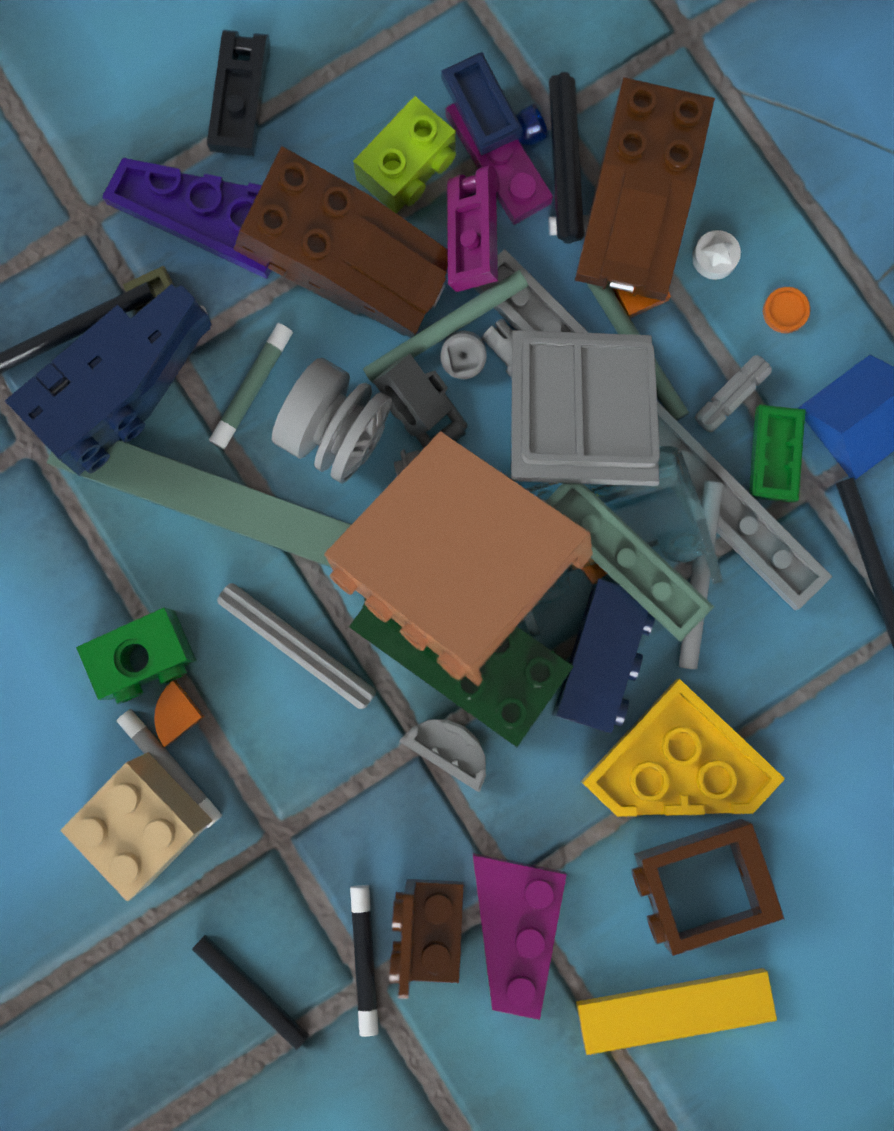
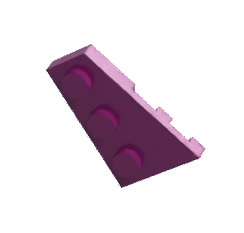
M472 853L492 1010L540 1020L567 874L560 870Z

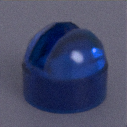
M534 103L516 114L523 129L522 137L518 138L519 143L529 146L549 138L546 122L539 108Z

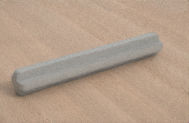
M230 583L220 593L217 599L219 605L358 709L366 708L376 694L375 688L240 587Z

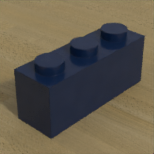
M597 579L592 585L568 662L574 667L561 685L552 714L553 716L610 734L613 732L614 725L621 727L624 723L629 707V699L623 698L628 680L635 681L637 679L643 660V654L637 653L641 636H649L655 622V618L620 585L602 579Z

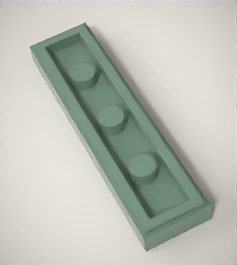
M562 483L545 501V503L590 532L593 554L591 558L680 642L714 608L704 596L584 484Z

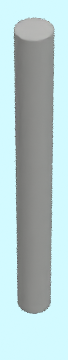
M704 481L690 584L706 599L708 597L724 484L713 481ZM704 618L682 640L679 667L686 669L698 668Z

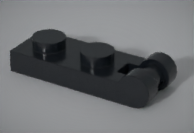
M223 30L207 138L210 152L255 156L266 65L270 56L269 34L254 33L253 37L239 36L238 31ZM239 55L250 56V61L237 59Z

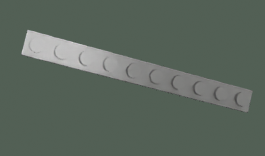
M505 249L498 255V281L474 287L481 294L520 270L529 286L494 307L515 330L588 333ZM657 401L660 447L659 475L699 515L704 481L724 483L717 533L793 610L800 609L833 576Z

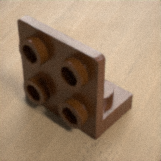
M407 879L404 892H396L393 903L392 931H401L402 934L401 941H393L389 983H399L398 999H409L411 981L459 983L463 882Z

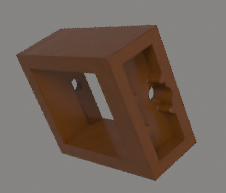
M738 819L634 853L638 867L631 869L632 876L640 897L648 895L653 914L646 916L655 943H664V946L673 956L785 919L753 824ZM730 844L751 909L678 933L657 868Z

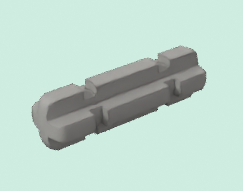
M758 355L753 356L740 369L741 372L738 371L713 396L711 402L708 401L695 415L697 423L708 432H714L723 423L726 416H729L756 389V386H759L771 374L772 368L770 364Z

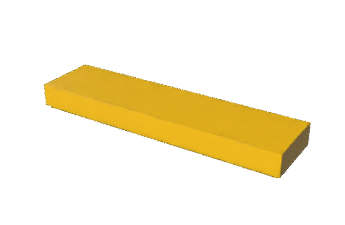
M764 968L576 1001L586 1055L777 1021L768 971Z

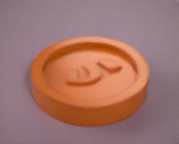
M793 287L776 289L768 296L763 305L765 322L771 329L779 333L797 331L806 323L810 315V304L807 297L800 290Z

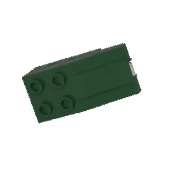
M365 604L349 626L353 631L516 747L519 746L574 667L516 626L479 668L483 681L477 686L465 675L461 680L454 678L438 663L437 659L440 657L427 646L423 651L417 649L401 634L402 626L392 618L387 622H383Z

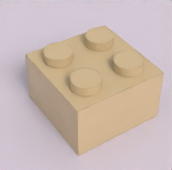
M147 752L126 762L60 831L128 902L148 887L213 820Z

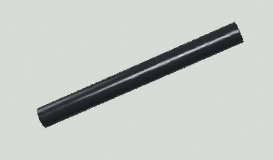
M147 281L0 352V374L82 335L117 304L127 313L152 301L156 297L154 289Z
M854 477L836 483V487L894 649V590Z

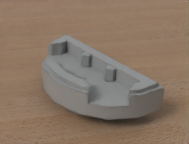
M448 719L427 720L412 727L400 739L399 742L480 793L486 777L485 754L478 739L465 726Z

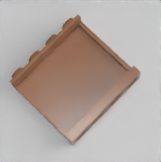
M441 431L324 553L333 569L329 576L338 587L349 595L356 590L367 599L364 604L376 617L383 622H387L392 618L403 627L400 630L401 634L413 646L421 651L426 646L440 656L437 659L438 663L450 675L458 680H461L465 675L477 686L483 681L479 668L571 563L581 569L593 555L590 532Z

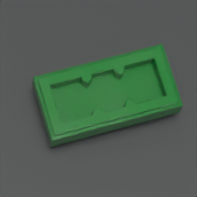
M759 405L755 408L749 493L755 499L791 503L799 501L806 409Z

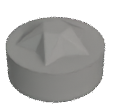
M457 331L448 336L444 341L440 359L443 368L449 375L458 379H469L478 375L484 368L487 350L485 343L477 334L471 331Z

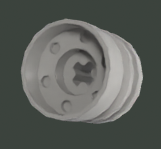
M322 357L316 359L307 367L288 394L277 416L271 440L275 445L299 459L306 457L318 445L314 463L315 468L324 472L332 465L331 477L343 484L366 462L377 446L391 409L392 398L380 392L370 400L372 388L367 383L359 384L347 397L346 394L350 382L349 373Z

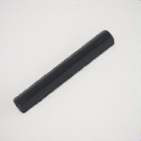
M561 72L559 75H553L549 79L556 229L558 239L563 240L566 244H571L582 240L584 236L575 79L570 77L568 72Z

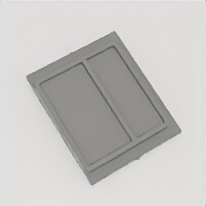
M512 330L511 479L521 482L658 486L660 447L655 355L652 335Z

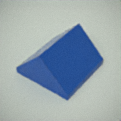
M871 354L797 408L806 409V423L850 478L854 477L855 480L894 451V366Z

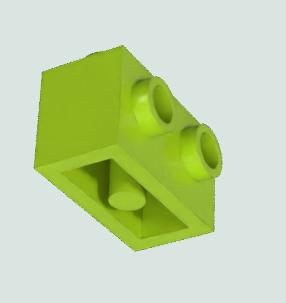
M414 96L353 160L356 180L386 207L397 214L405 204L412 206L421 197L426 188L425 183L435 172L442 174L451 165L456 156V131Z

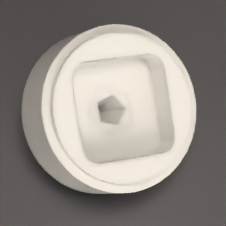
M721 230L710 231L699 239L693 250L692 260L694 267L706 278L722 279L728 276L737 266L741 256L740 245L736 238L728 232Z

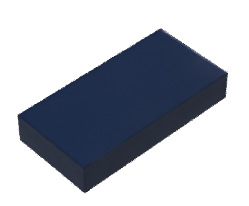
M483 52L441 70V79L481 156L522 137L523 129Z

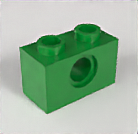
M165 607L76 647L98 700L115 699L117 705L142 695L144 692L141 686L158 679L162 685L186 675L185 666L197 661L175 610ZM142 645L148 652L149 660L146 667L137 672L131 666L130 656L136 647Z

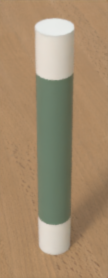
M277 323L209 438L211 443L225 450L291 338L293 331L288 327Z

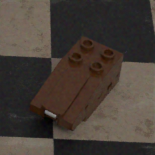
M623 77L609 128L575 281L601 286L603 289L606 288L609 281V287L633 292L635 287L633 296L639 295L665 301L669 292L697 181L715 98Z
M281 146L247 214L234 246V250L265 267L269 263L267 268L282 276L286 272L285 278L355 315L361 312L392 330L411 338L416 335L425 314L433 307H436L445 288V275L448 268L447 248L369 194Z

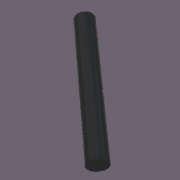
M206 935L191 949L295 1050L306 1041L309 1034Z

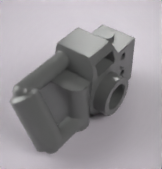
M411 354L393 363L373 380V383L380 392L392 398L390 409L392 415L403 422L406 431L410 435L415 436L423 448L438 434L436 433L430 438L427 431L445 415L449 417L451 423L440 430L442 433L454 441L459 440L466 434V421L445 394L448 387L436 371L425 374Z

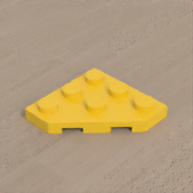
M676 679L580 782L617 817L718 813L753 814L785 778L683 681Z

